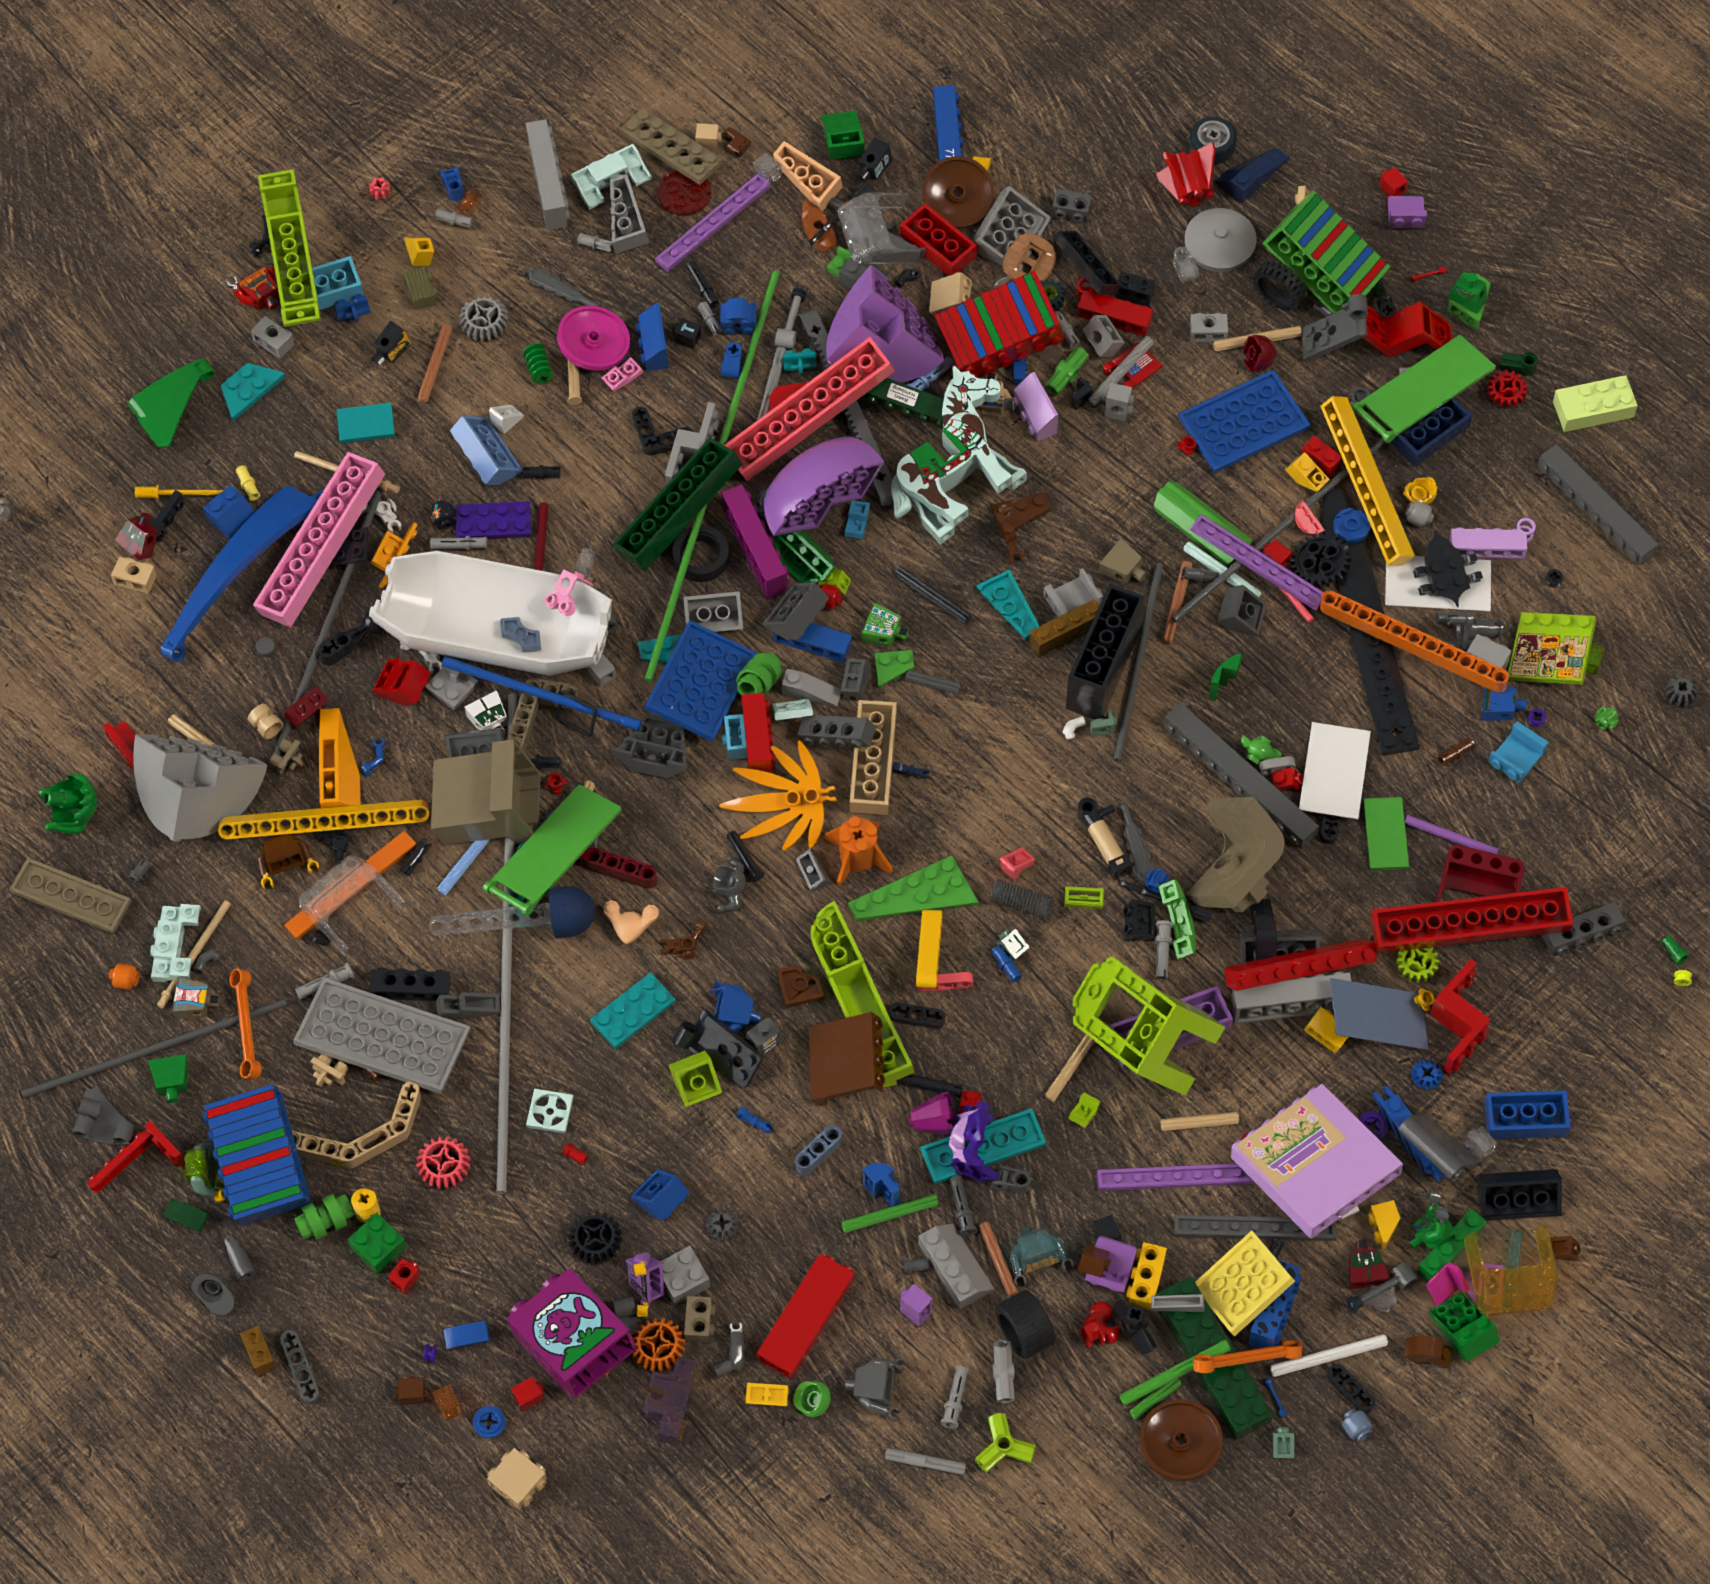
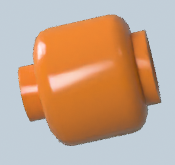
M118 963L115 968L110 970L109 979L112 980L113 987L131 990L139 982L140 973L133 965Z

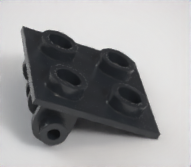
M368 527L354 529L349 532L332 560V567L339 566L341 570H345L347 564L367 560Z

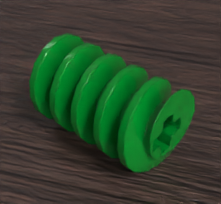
M541 343L530 344L523 351V357L525 358L531 380L536 384H545L554 379L546 350L543 349L544 345Z

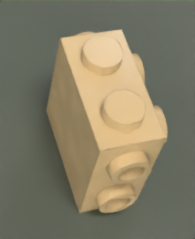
M962 272L933 281L929 313L935 317V314L969 300L972 280Z
M513 1448L511 1452L508 1451L503 1455L502 1462L497 1468L493 1467L489 1471L487 1481L489 1486L520 1510L523 1506L529 1505L533 1499V1494L537 1490L543 1489L546 1485L547 1477L546 1470L542 1465L537 1462L536 1464L531 1462L529 1455L523 1450L518 1451Z

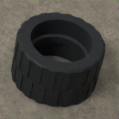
M1023 1290L996 1305L995 1315L1007 1341L1011 1342L1013 1350L1022 1359H1028L1055 1343V1332L1050 1319L1040 1302L1030 1291Z

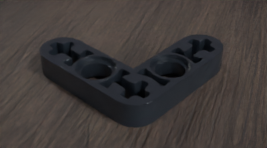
M644 407L635 408L632 412V418L644 453L656 455L672 450L678 429L656 435L648 410ZM638 414H641L643 416L644 422L641 423ZM689 427L679 428L681 430L693 432V430ZM643 428H649L651 430L648 434H642L640 432ZM666 438L673 439L671 444H665L663 441Z

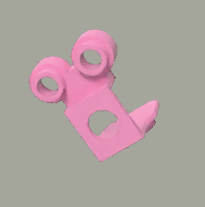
M563 570L554 587L556 593L548 594L545 597V604L554 610L559 608L560 613L565 616H572L576 610V606L573 603L575 598L569 594L577 579L591 586L593 584L586 579L584 580L585 576L576 571L572 574ZM565 578L570 579V585L567 588L562 587V581Z

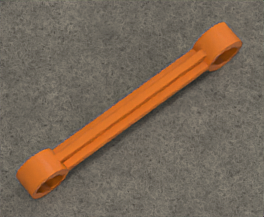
M236 968L231 972L229 981L231 987L236 988L244 1056V1061L240 1066V1075L245 1079L256 1080L261 1074V1063L255 1060L247 988L251 981V975L248 970Z
M1288 1340L1278 1346L1216 1356L1200 1354L1194 1356L1193 1370L1199 1373H1211L1214 1371V1368L1281 1357L1297 1359L1302 1357V1343Z

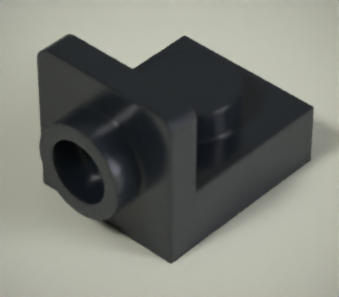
M1082 377L1077 379L1078 389L1072 394L1071 406L1076 410L1089 401L1088 398L1093 394L1091 383Z

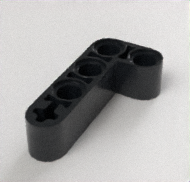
M1262 899L1259 903L1250 906V915L1255 935L1256 961L1277 956V929L1271 900Z

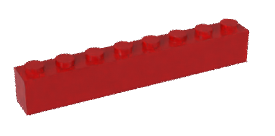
M1362 938L1224 967L1226 987L1239 991L1376 962L1375 942Z

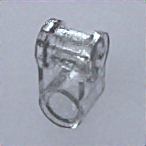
M1185 247L1176 248L1173 266L1180 282L1186 283L1199 278V269L1189 250Z

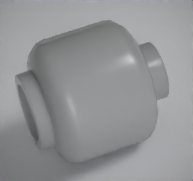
M1419 500L1413 503L1410 502L1405 511L1406 520L1420 528L1430 524L1434 517L1432 507Z

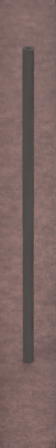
M1156 563L1113 759L1115 762H1121L1163 570L1162 563Z

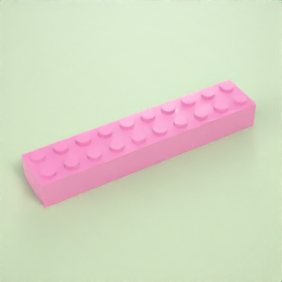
M347 452L254 602L253 606L261 616L290 628L292 627L385 476L378 463Z

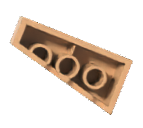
M785 141L773 154L775 165L822 212L828 206L831 198L835 197L843 187L839 175Z

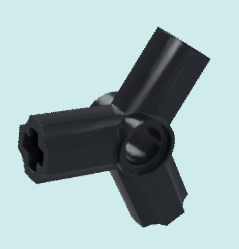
M1121 1299L1117 1301L1113 1312L1121 1321L1127 1334L1132 1337L1140 1354L1144 1355L1153 1351L1157 1345L1147 1328L1148 1323L1142 1308L1135 1307L1134 1305L1131 1306L1127 1300L1123 1301Z

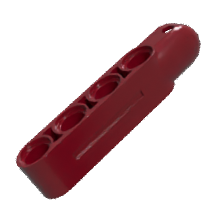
M587 848L574 863L587 867L593 872L647 889L655 887L658 881L657 871L654 866L599 848ZM598 858L597 861H591L590 859ZM612 863L617 864V865L614 866V867H609V866H608L609 864H612ZM629 869L635 870L632 873L626 872ZM646 875H652V876H653L652 878H649V879L644 878Z

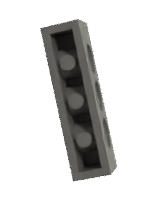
M812 715L802 718L797 735L805 744L811 746L821 744L827 747L837 745L843 748L853 746L860 749L862 747H870L876 726L868 718Z
M1616 902L1572 917L1573 926L1570 931L1542 934V937L1551 955L1557 953L1561 955L1571 948H1581L1587 942H1597L1607 935L1619 934L1623 930L1625 920ZM1598 922H1604L1606 926H1601ZM1585 928L1589 932H1583L1580 929ZM1562 935H1568L1571 938L1566 939Z

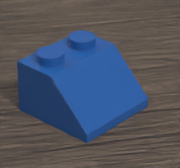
M229 485L203 507L206 519L229 540L255 513L244 496L232 485Z
M657 1169L630 1197L652 1217L663 1221L672 1214V1211L678 1205L685 1201L690 1192L677 1176Z

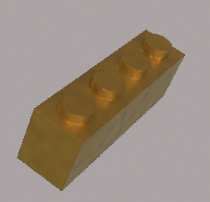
M1096 599L1031 630L1029 642L1038 656L1088 632L1100 606Z

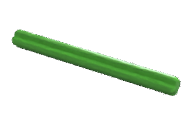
M1223 1340L1197 1355H1222L1229 1352L1231 1348L1229 1343ZM1194 1356L1120 1395L1121 1402L1124 1405H1128L1193 1370Z

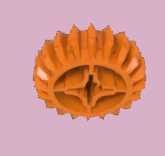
M653 1318V1323L651 1324L649 1320H646V1326L639 1325L641 1331H634L635 1337L632 1338L637 1350L633 1352L632 1356L633 1358H638V1365L643 1363V1369L645 1370L649 1366H651V1372H654L655 1368L662 1372V1367L665 1366L667 1370H670V1364L676 1366V1359L681 1360V1353L685 1352L683 1345L686 1343L685 1339L682 1338L684 1336L683 1332L679 1331L678 1325L673 1326L671 1320L665 1324V1318H662L661 1322H657V1318ZM656 1332L654 1336L647 1337L649 1334ZM664 1333L670 1335L673 1338L675 1344L670 1343V1341L665 1340ZM659 1339H660L661 1345H660V1347H657V1351H656L655 1345H656V1343H659ZM641 1346L651 1350L652 1357L646 1355ZM663 1353H669L665 1357L660 1358Z

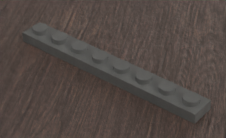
M1205 1215L1174 1216V1237L1244 1238L1250 1231H1253L1259 1239L1336 1241V1221L1310 1239L1291 1218Z

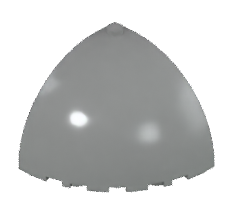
M135 734L133 753L134 775L140 801L151 822L158 830L170 837L172 841L180 842L181 839L200 838L216 833L219 828V821L223 817L238 816L245 811L257 794L264 779L267 764L254 757H249V759L242 757V752L227 750L226 747L212 744V746L201 744L202 741L193 739L185 741L184 739L170 736L169 740L158 738V735Z

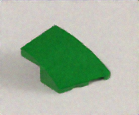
M1241 654L1228 658L1215 671L1210 684L1208 700L1216 701L1219 686L1227 687L1229 678L1236 679L1242 660Z

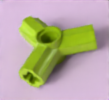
M997 1413L988 1417L993 1443L975 1458L978 1466L987 1473L1004 1457H1011L1031 1464L1036 1445L1011 1437L1006 1414ZM1001 1442H1006L1009 1447L1002 1449L998 1445Z

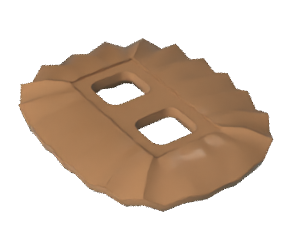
M1033 233L1021 234L1012 242L1002 262L1003 272L1010 277V280L1016 279L1026 274L1019 269L1021 263H1025L1031 267V271H1036L1040 281L1043 280L1045 282V279L1048 278L1054 267L1056 252L1054 247L1041 236ZM1030 249L1039 254L1037 260L1027 256Z

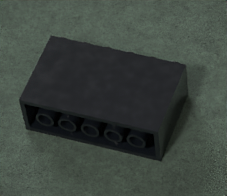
M1112 584L1108 585L1068 676L1067 710L1095 720L1103 719L1142 629L1144 595Z

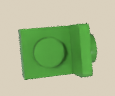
M839 246L837 248V255L827 266V271L839 278L841 268L849 258L854 257L852 252Z

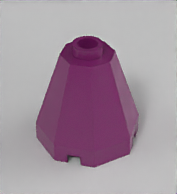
M949 1092L940 1093L912 1109L911 1115L908 1116L910 1127H914L915 1131L950 1136L956 1125V1113L954 1107L949 1105V1103L953 1102Z

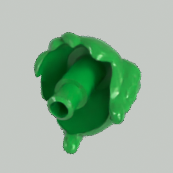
M68 774V779L39 791V795L44 797L45 804L47 806L51 805L53 821L46 823L45 829L67 834H80L86 829L88 822L96 812L97 795L94 785L87 776L83 774Z

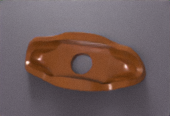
M805 199L801 210L803 230L810 240L821 230L816 229L813 225L816 222H821L825 226L829 220L817 206ZM832 226L814 243L821 252H826L837 246L836 235Z

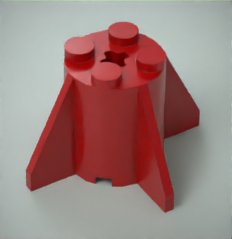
M1213 142L1199 150H1190L1191 154L1185 155V152L1178 154L1163 153L1168 167L1157 172L1156 175L1158 180L1179 201L1180 205H1190L1193 208L1199 206L1200 202L1214 197L1211 184L1216 149Z

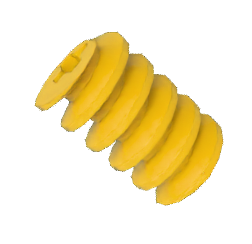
M362 1188L353 1193L351 1203L356 1218L360 1222L366 1223L376 1213L380 1215L381 1210L374 1191Z

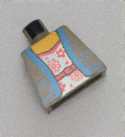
M178 977L172 1007L174 1019L206 1017L208 1007H219L220 996L210 995L211 991L208 984Z

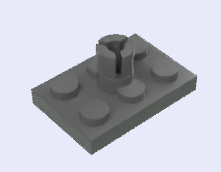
M501 728L446 734L445 741L448 757L492 752V742L503 741Z

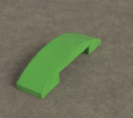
M1174 879L1159 885L1163 904L1168 906L1176 938L1173 941L1177 960L1195 954L1196 938L1187 900L1178 881Z

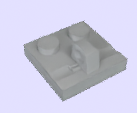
M443 667L425 686V689L455 710L479 685V682L469 674Z

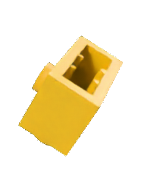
M1322 1007L1319 1008L1304 1028L1305 1032L1333 1053H1336L1348 1038L1347 1036L1336 1035L1334 1014Z

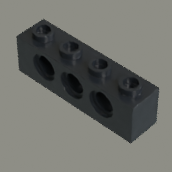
M386 968L371 969L369 992L387 999L436 1001L439 995H450L451 976L450 972L444 970L430 972L424 969L408 971L403 968L397 970H388ZM389 981H395L393 985H387ZM408 982H415L412 986L406 985ZM429 982L435 983L433 986H426Z

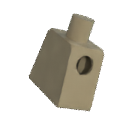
M1121 538L1100 562L1099 573L1123 584H1127L1132 577L1141 582L1146 576V572L1140 568L1142 557Z

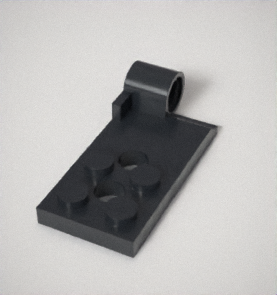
M706 1009L703 1010L696 1025L683 1021L673 1038L677 1046L689 1049L694 1054L706 1051L712 1063L744 1089L749 1086L765 1058L763 1054ZM722 1044L727 1046L728 1053L723 1052ZM737 1056L741 1057L743 1065L738 1064Z

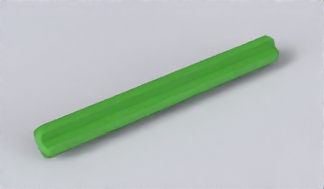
M935 1194L845 1220L842 1221V1228L847 1233L938 1205V1199Z

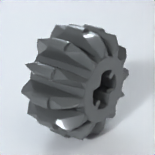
M1685 674L1683 678L1677 675L1675 679L1671 678L1665 691L1666 698H1671L1670 704L1676 702L1677 707L1680 704L1686 707L1688 703L1692 704L1698 695V686L1693 683V678L1688 680Z

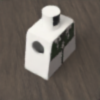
M497 691L465 706L466 716L478 730L501 728L502 736L506 734L503 727L508 724L507 716Z

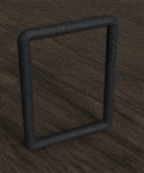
M562 690L560 692V695H566L594 710L590 726V732H587L575 726L574 724L560 718V712L562 705L558 704L556 719L566 724L567 726L585 734L586 736L591 737L594 731L597 708L587 703L586 701Z

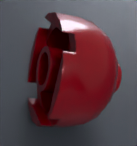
M1252 335L1247 338L1243 353H1247V360L1244 359L1246 368L1249 371H1264L1268 369L1277 356V350L1273 342L1268 337L1262 335Z

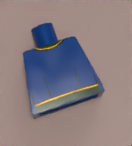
M1507 686V689L1502 693L1485 688L1482 721L1512 720L1515 710L1526 711L1527 700L1516 699L1517 689L1512 686Z

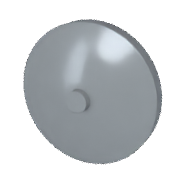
M1213 208L1196 215L1189 222L1184 238L1186 252L1192 261L1198 266L1213 272H1230L1244 266L1252 258L1257 242L1256 232L1251 222L1242 214L1225 208Z

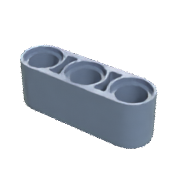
M834 1125L828 1126L797 1154L795 1166L796 1171L800 1175L806 1176L812 1173L840 1147L842 1143L840 1128ZM830 1135H836L837 1139L830 1140L828 1137ZM816 1148H822L823 1152L816 1153L814 1152V1150ZM807 1161L809 1165L801 1166L800 1162Z

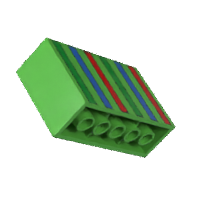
M1314 190L1291 210L1263 242L1288 269L1293 270V274L1296 273L1298 275L1297 278L1301 279L1302 283L1333 314L1343 310L1342 305L1349 302L1350 296L1355 294L1366 296L1390 268L1384 259Z

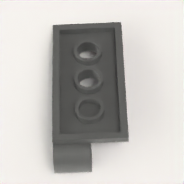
M1355 294L1350 296L1349 302L1342 305L1343 310L1302 328L1304 360L1307 362L1367 336L1366 317L1368 309L1367 297L1365 295Z

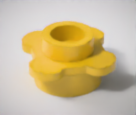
M1419 989V994L1414 997V1002L1422 1007L1424 1011L1430 1010V1005L1434 1003V995L1429 990Z

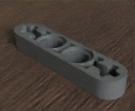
M287 1330L283 1332L280 1340L301 1398L306 1404H315L320 1398V1393L299 1336L295 1331ZM291 1336V1338L293 1339V1344L295 1346V1348L291 1349L289 1343L286 1342L287 1337ZM294 1354H301L302 1360L299 1363L291 1361ZM308 1372L309 1378L307 1380L300 1381L298 1379L299 1373ZM309 1385L313 1398L306 1396L308 1393L305 1386Z

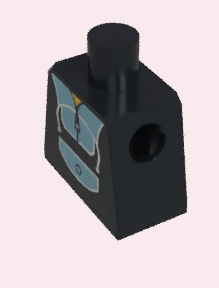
M874 137L859 161L861 171L857 177L862 182H866L869 177L877 180L891 164L893 159L890 146Z

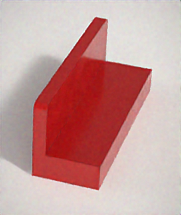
M125 721L114 728L108 722L103 726L106 736L134 770L135 734Z

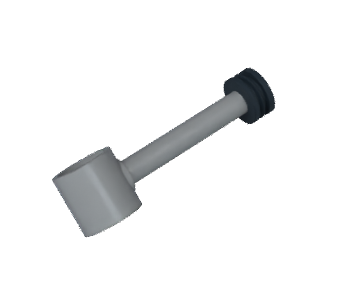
M794 288L792 290L791 298L793 303L786 327L784 329L778 328L775 346L794 349L797 332L792 331L800 302L805 300L807 294L802 288Z

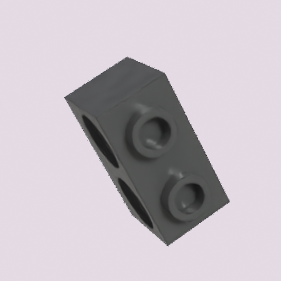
M1056 189L1052 206V217L1087 223L1092 195Z

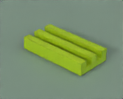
M1065 886L1064 907L1103 909L1104 888ZM1069 893L1096 894L1100 895V897L1088 895H1069Z

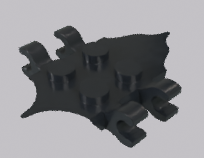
M1434 530L1433 539L1429 543L1428 553L1424 558L1425 566L1416 567L1413 571L1415 578L1427 575L1430 584L1420 585V588H1418L1420 596L1433 593L1434 596L1450 598L1459 607L1461 594L1471 588V583L1480 582L1483 579L1481 571L1467 575L1464 566L1476 564L1475 561H1478L1476 553L1461 558L1459 549L1455 548L1448 539L1440 536Z

